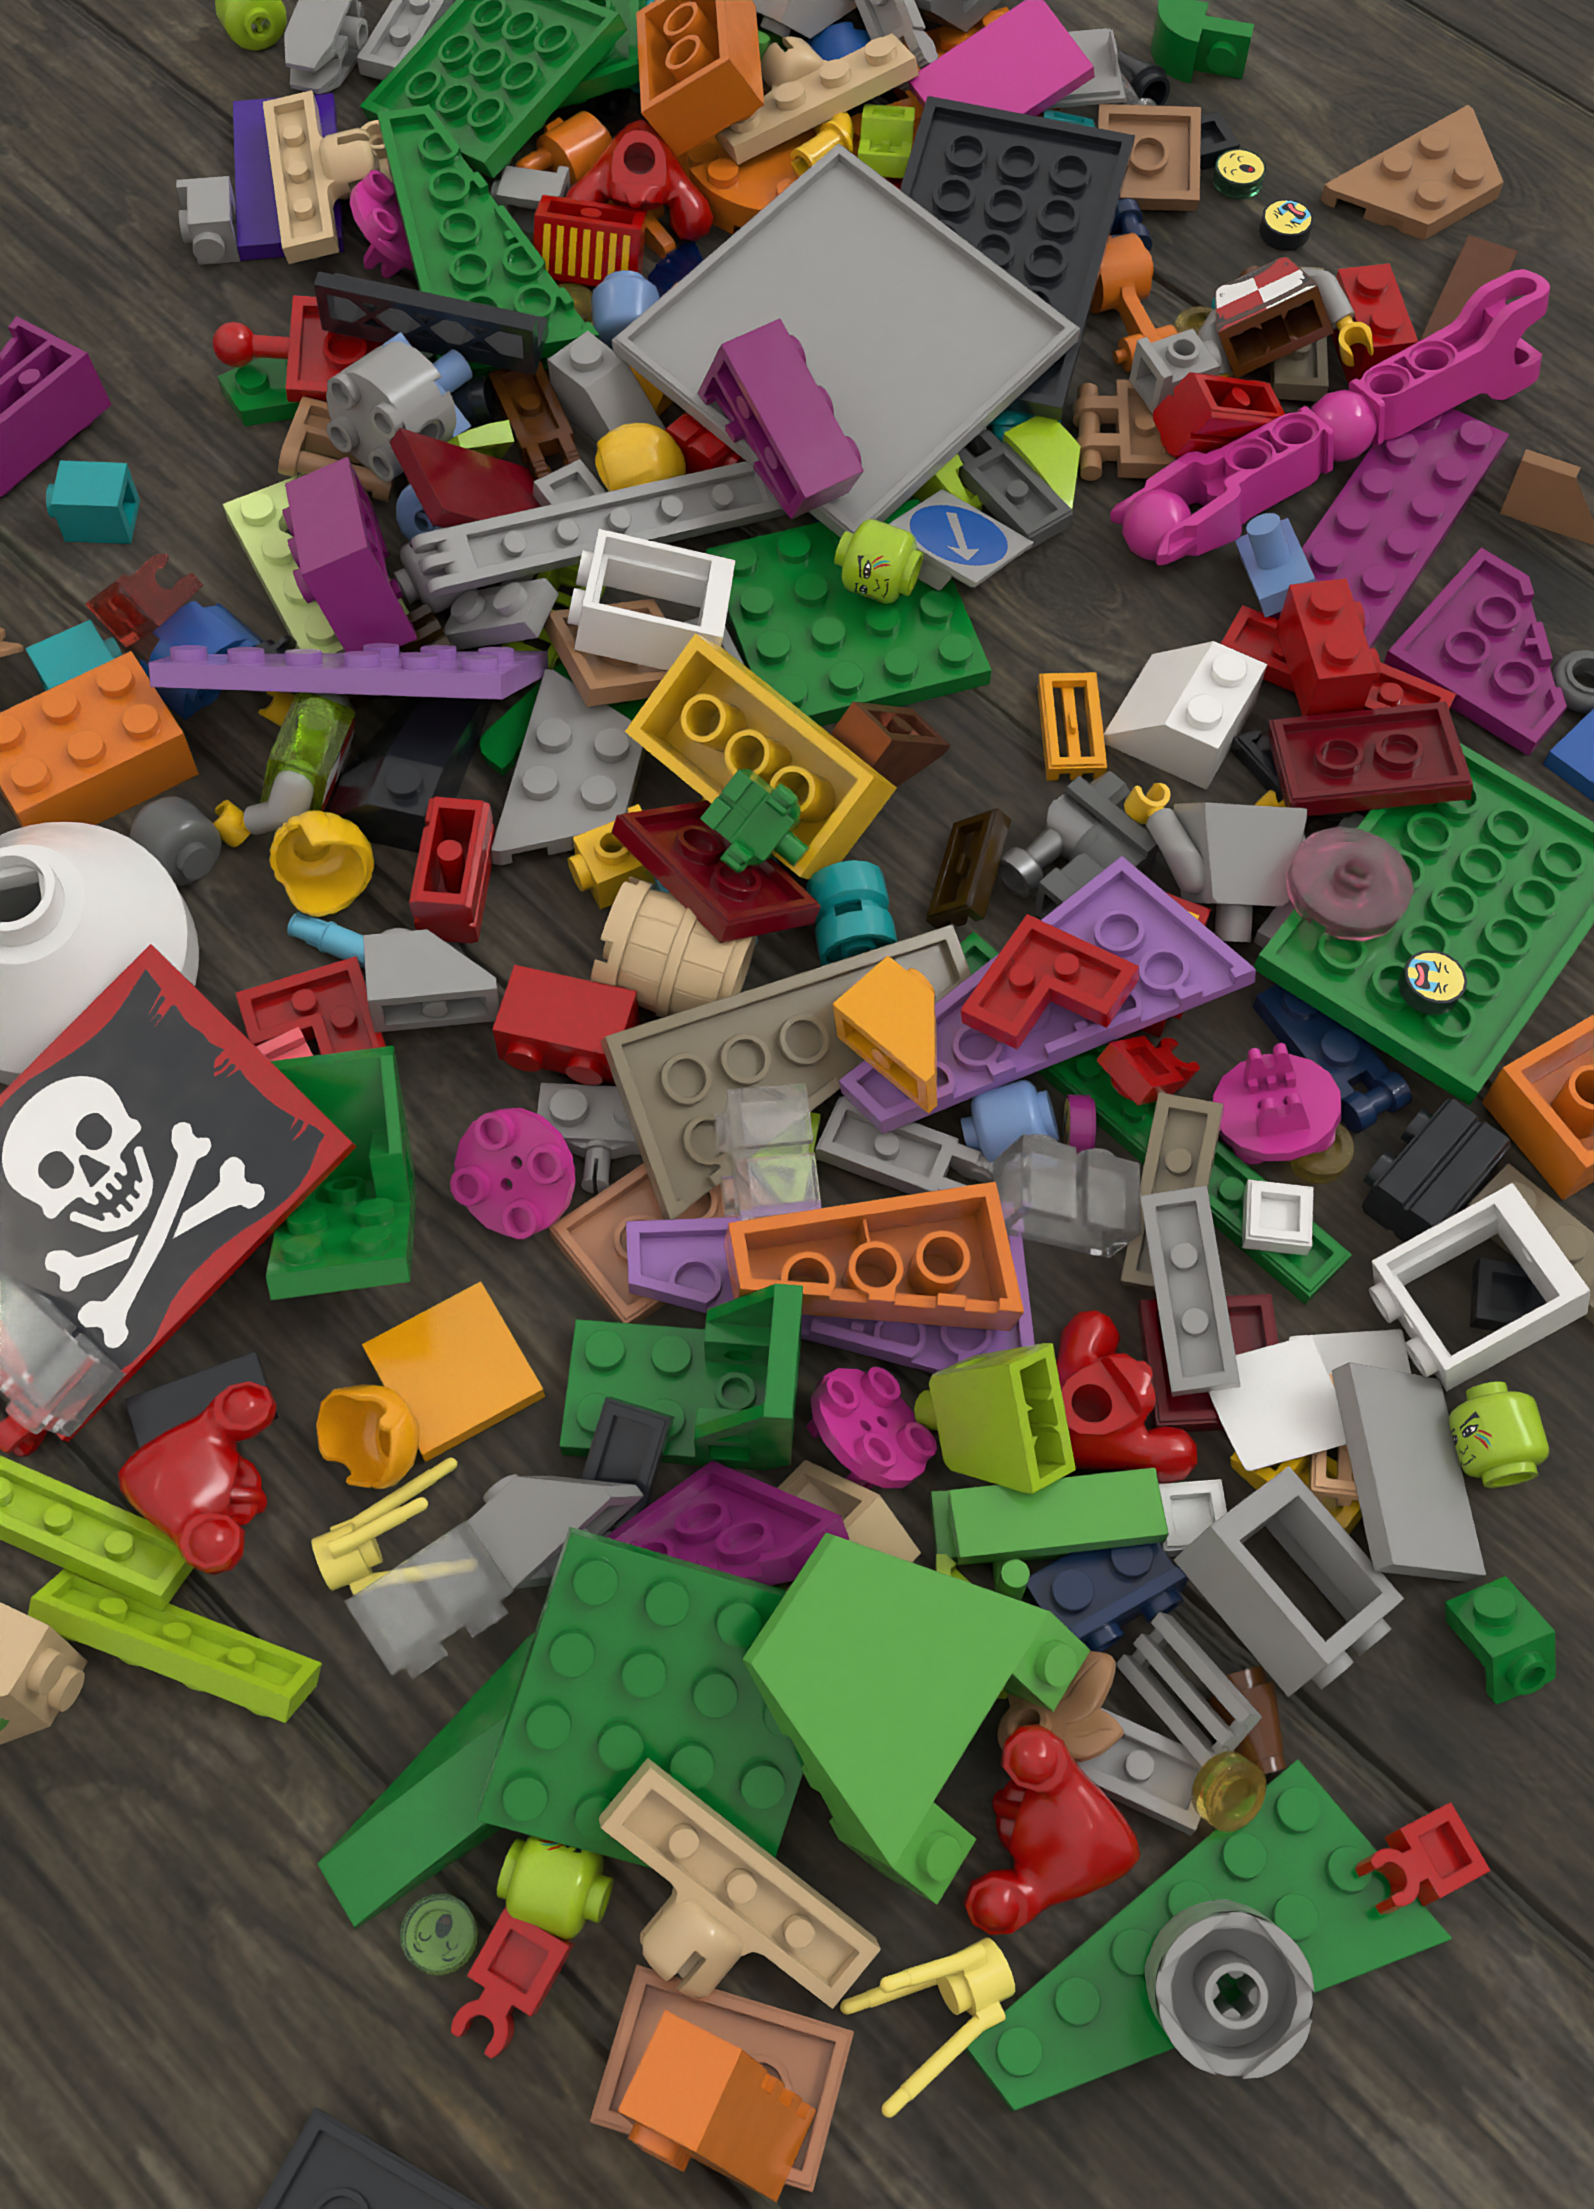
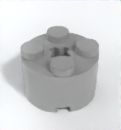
M1217 1899L1190 1906L1175 1915L1161 1929L1154 1940L1144 1966L1147 1994L1157 2021L1175 2048L1185 2059L1197 2068L1215 2075L1246 2079L1269 2075L1282 2068L1296 2056L1308 2038L1312 2023L1313 1974L1298 1945L1283 1930L1259 1911L1229 1899ZM1226 1973L1235 1979L1238 1978L1236 1984L1242 1992L1238 1999L1231 2003L1222 1994L1218 1995L1220 1990L1216 1984L1217 1980Z

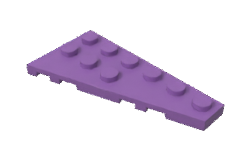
M374 643L363 645V651L345 653H322L321 650L293 649L285 651V654H265L264 648L237 647L227 649V654H207L206 646L181 645L170 647V656L149 662L150 687L504 699L543 677L545 669H548V651H514L513 648L485 647L479 648L475 652H457L455 646L429 645L420 647V652H399L398 644Z
M1121 856L1041 920L1139 966V981L1108 1028L1050 1002L1019 1049L1016 1050L963 1024L960 1009L998 956L996 955L935 1004L937 1024V1106L929 1114L865 1060L839 1080L841 1093L884 1134L1255 983L1256 969Z
M1001 1206L1024 1309L1023 1315L1011 1331L802 1314L801 1338L934 1374L974 1355L1035 1345L1019 1206ZM768 1216L626 1221L629 1293L707 1313V1309L733 1300L724 1249L728 1223Z

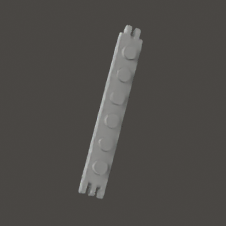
M745 461L430 531L413 537L411 544L416 554L438 550L437 554L426 556L418 563L423 575L446 572V575L436 577L426 583L430 596L439 597L580 564L583 550L594 552L599 529L666 544L781 517L787 513L755 472L753 466Z

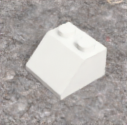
M1215 641L1152 654L1104 732V743L1207 790L1230 750L1233 737L1238 736L1255 706L1267 664Z

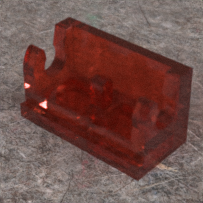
M157 554L151 557L133 574L127 576L124 573L85 603L126 648L160 627L203 586L200 580L191 573L176 581L172 589L160 587L155 580V572L158 568L165 566L169 560L168 554Z

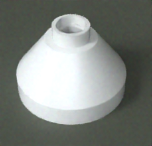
M47 822L29 825L0 835V1083L10 1085L150 944L157 948L195 986L199 967V946L194 921L187 904L160 862L144 847L130 838L100 826L76 822Z

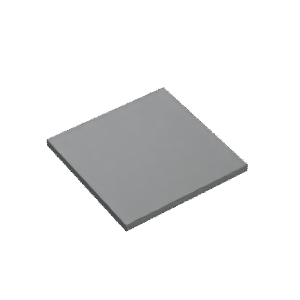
M838 143L612 340L613 352L753 466L754 462L758 461L759 458L744 439L736 443L732 441L725 431V425L731 421L717 402L705 405L697 392L722 343L780 318L789 335L795 336L801 343L806 356L807 368L817 386H822L829 394L833 403L835 419L844 435L851 437L856 443L861 455V466L864 472L850 492L809 511V513L841 538L845 531L855 533L858 526L867 519H876L884 522L1077 343L1080 328Z

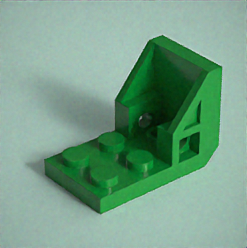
M394 1046L271 1061L357 1147L275 1230L266 1272L270 1300L410 1282L417 1196L414 1164Z
M772 1284L707 1309L705 1329L576 1319L560 1439L561 1454L588 1457L605 1398L612 1396L675 1416L661 1463L705 1466L709 1462L715 1461L729 1468L760 1471L791 1465L802 1334L803 1286Z

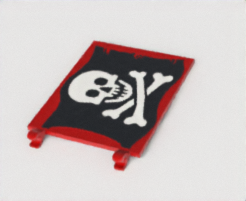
M152 944L0 1094V1372L29 1403L0 1422V1449L5 1453L14 1452L15 1455L20 1457L31 1455L40 1446L50 1427L62 1441L69 1442L357 1147Z

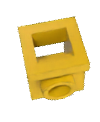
M639 804L627 808L628 813L642 811ZM615 821L573 837L575 855L568 858V865L577 887L581 892L590 889L600 910L613 905L624 881L629 882V877L631 876L655 884L654 876L611 833Z

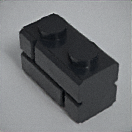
M1447 1099L1434 1115L1423 1108L1408 1125L1400 1138L1408 1144L1397 1158L1386 1151L1364 1178L1363 1182L1371 1187V1190L1361 1206L1363 1212L1386 1230H1393L1395 1236L1405 1243L1459 1213L1499 1166L1511 1147L1510 1139L1488 1123L1479 1122L1477 1115L1454 1099Z

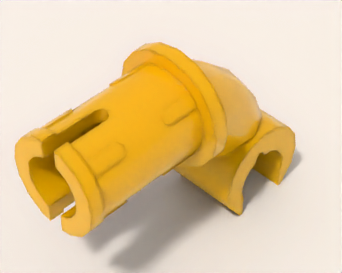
M847 111L835 114L830 120L814 127L817 136L791 152L790 158L794 159L791 165L799 177L838 143L853 154L854 127Z

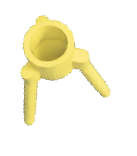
M451 1457L445 1459L355 1517L330 1527V1532L311 1540L317 1564L331 1591L349 1585L356 1598L377 1588L448 1578L476 1571L477 1562L473 1559L442 1562L377 1573L372 1571L373 1566L383 1562L375 1537L426 1510L428 1501L424 1497H419L401 1507L399 1506L455 1470L457 1467L456 1459Z
M984 1938L950 1956L886 1976L881 1979L880 1986L844 1999L841 2002V2012L845 2015H850L938 1985L945 2003L955 2015H959L964 2011L972 2015V2018L884 2102L882 2113L885 2117L891 2118L895 2116L982 2032L1006 2020L1000 2002L1014 1995L1015 1982L1002 1951L990 1938Z

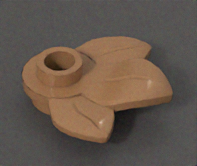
M1090 1651L1054 1712L1008 1694L1010 1708L1003 1715L997 1732L998 1743L1002 1751L1005 1740L1018 1726L1039 1724L1059 1736L1065 1742L1076 1762L1091 1760L1111 1748L1124 1734V1730L1117 1720L1100 1709L1113 1683L1116 1670V1662L1113 1657L1106 1653Z

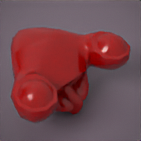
M643 119L632 122L622 129L605 148L589 171L568 190L565 198L604 204L611 199L618 206L645 210H655L665 203L670 209L671 228L680 239L697 241L706 236L714 220L707 199L687 176L674 152L651 124Z
M1098 1310L1077 1313L1061 1331L1059 1353L1056 1359L1075 1468L1090 1471H1128L1155 1468L1158 1483L1160 1484L1184 1480L1198 1464L1197 1444L1184 1429L1160 1426L1147 1430L1144 1425L1147 1416L1154 1409L1156 1402L1155 1390L1151 1383L1153 1377L1151 1366L1144 1361H1137L1125 1353L1115 1354L1121 1336L1109 1316Z
M251 1381L230 1385L217 1395L197 1416L167 1430L140 1447L126 1460L118 1471L120 1490L129 1503L153 1526L176 1544L186 1564L207 1574L218 1575L233 1570L244 1553L245 1530L242 1526L248 1524L258 1513L264 1512L267 1506V1495L262 1490L259 1471L253 1463L243 1458L237 1451L239 1441L255 1438L273 1423L277 1404L270 1389Z
M1039 1724L1018 1726L1005 1740L1001 1766L1012 1779H1010L1004 1789L998 1790L992 1799V1808L996 1814L997 1833L1002 1845L1010 1852L1014 1860L1013 1869L991 1870L971 1881L963 1900L970 1922L990 1935L1012 1934L1030 1923L1051 1906L1084 1897L1109 1886L1128 1874L1141 1855L1135 1833L1124 1815L1079 1767L1071 1756L1065 1742L1059 1736Z

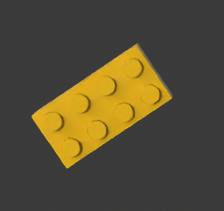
M696 633L625 730L630 737L711 804L722 793L724 787L739 769H751L774 789L779 783L790 788L798 797V804L801 810L799 817L801 823L793 831V834L810 848L795 867L778 853L774 856L799 877L808 880L823 867L842 862L897 789V787L725 649Z

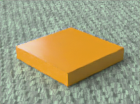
M482 1282L465 1289L362 1344L383 1386L396 1391L415 1415L420 1431L418 1450L425 1462L545 1397L540 1382Z

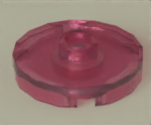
M1333 827L1313 833L1299 845L1286 874L1288 896L1298 914L1310 924L1314 919L1319 924L1326 926L1325 933L1339 939L1364 941L1385 935L1404 916L1414 893L1412 872L1402 855L1383 838L1356 828Z

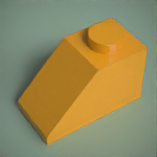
M886 956L832 1004L837 1037L929 1114L937 1106L935 991L927 978L914 968L905 970L891 957Z

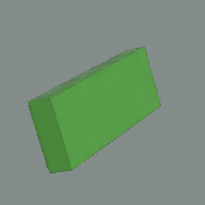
M1155 1468L1064 1477L1034 1494L1023 1493L1000 1485L949 1490L947 1497L958 1565L1165 1542L1169 1535Z

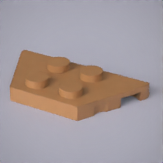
M1466 105L1326 183L1323 188L1321 201L1335 208L1339 199L1366 208L1363 219L1379 225L1393 226L1401 233L1424 241L1498 199L1504 181L1473 108Z

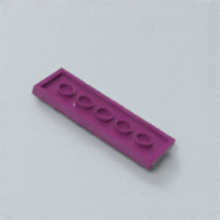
M1451 408L1397 438L1384 440L1378 446L1373 445L1302 547L1316 582L1347 578L1354 601H1360L1364 609V633L1369 648L1375 646L1503 451L1509 437L1508 433ZM1281 612L1273 614L1270 617L1279 620Z

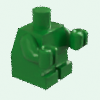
M739 769L724 787L722 793L700 818L709 827L716 830L732 843L720 860L736 873H741L747 865H759L764 861L771 860L776 853L795 867L810 848L793 834V831L801 823L799 819L801 810L798 804V797L790 788L785 787L782 783H779L774 789L751 769Z

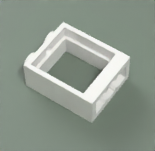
M599 529L594 552L583 550L576 585L586 587V591L576 588L573 591L567 623L578 626L574 650L668 671L695 633L721 647L735 560ZM602 586L699 607L701 609L698 626L600 604Z
M1513 1183L1372 1260L1375 1285L1369 1288V1293L1376 1307L1388 1323L1396 1319L1399 1320L1411 1338L1405 1342V1347L1413 1363L1425 1378L1435 1374L1440 1379L1446 1392L1588 1313L1590 1289ZM1499 1234L1547 1303L1451 1356L1404 1285L1492 1236Z

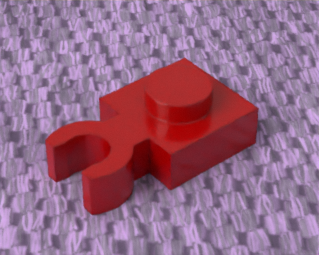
M1145 1036L1110 1042L1096 1060L1111 1076V1083L1117 1092L1125 1098L1134 1101L1138 1106L1157 1101L1158 1093L1174 1095L1178 1089L1184 1088L1200 1069L1196 1061L1185 1063L1172 1053L1179 1043L1169 1037L1161 1039L1156 1047Z
M1451 1802L1384 1837L1390 1848H1384L1362 1859L1355 1867L1359 1877L1373 1871H1378L1388 1879L1391 1887L1390 1896L1375 1905L1379 1914L1393 1913L1412 1903L1416 1897L1419 1898L1424 1907L1491 1871Z
M505 1907L467 1977L485 1989L479 1999L473 2000L459 2009L453 2019L451 2033L459 2038L467 2033L477 2015L485 2016L493 2024L494 2035L491 2042L487 2045L484 2054L491 2059L501 2054L509 2046L514 2035L512 2013L515 2007L530 2017L537 2014L575 1944L569 1940L560 1939L536 1925L513 1918Z

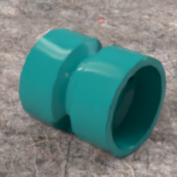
M857 860L837 862L823 867L814 873L806 883V891L821 906L815 920V939L821 966L898 942L893 917L888 912L889 898L884 874L877 865Z

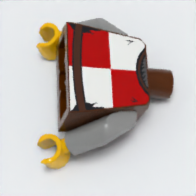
M1281 257L1262 267H1248L1242 271L1238 278L1220 286L1215 291V309L1210 312L1198 332L1202 342L1211 339L1216 343L1221 355V368L1217 376L1232 377L1234 375L1235 378H1238L1333 334V329L1338 328L1340 332L1338 338L1340 356L1346 365L1354 366L1353 354L1349 347L1352 344H1364L1371 356L1374 351L1370 327L1365 323L1352 320L1356 313L1335 276L1329 271L1307 267L1300 268L1289 257Z

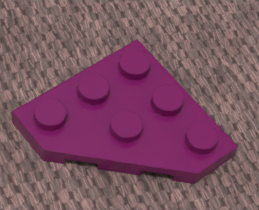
M1482 547L1388 650L1384 660V664L1456 693L1451 705L1452 709L1527 756L1532 754L1560 721L1567 707L1562 688L1555 686L1550 669L1553 657L1543 622H1537L1531 603L1534 591L1530 577Z
M715 1461L709 1462L606 1536L610 1539L767 1585L794 1581L826 1532L850 1540L841 1515Z

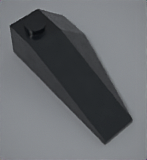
M409 696L339 775L324 812L337 814L341 818L354 823L369 842L419 853L423 828L426 827L425 818L429 799L435 797H457L494 699Z

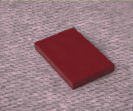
M399 428L389 442L432 525L448 528L541 507L533 496L535 480L526 467L403 428Z
M1447 702L1269 720L1267 735L1285 806L1288 808L1307 809V816L1471 799L1473 782Z
M708 800L616 815L611 833L686 909L689 908L693 912L697 920L719 943L815 923L821 906L773 859L764 861L759 865H747L741 873L734 872L720 860L732 843L700 819L711 805Z

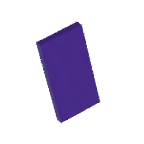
M334 93L315 94L314 97L319 109L322 136L324 138L328 134L338 132ZM277 98L233 101L237 248L241 260L286 257L281 243L263 109L264 101ZM337 199L333 206L340 252H345L342 199Z

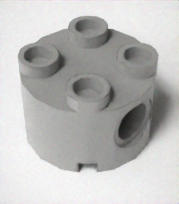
M389 342L383 347L382 345L328 380L326 398L332 421L327 424V434L338 450L344 453L350 451L363 465L372 469L379 479L390 482L404 472L389 443L399 428L446 442L452 438L457 423L455 404L450 391L441 395L435 381L442 376L417 349L402 342Z

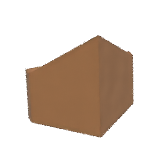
M1526 449L1500 514L1594 545V520L1576 479L1581 467Z

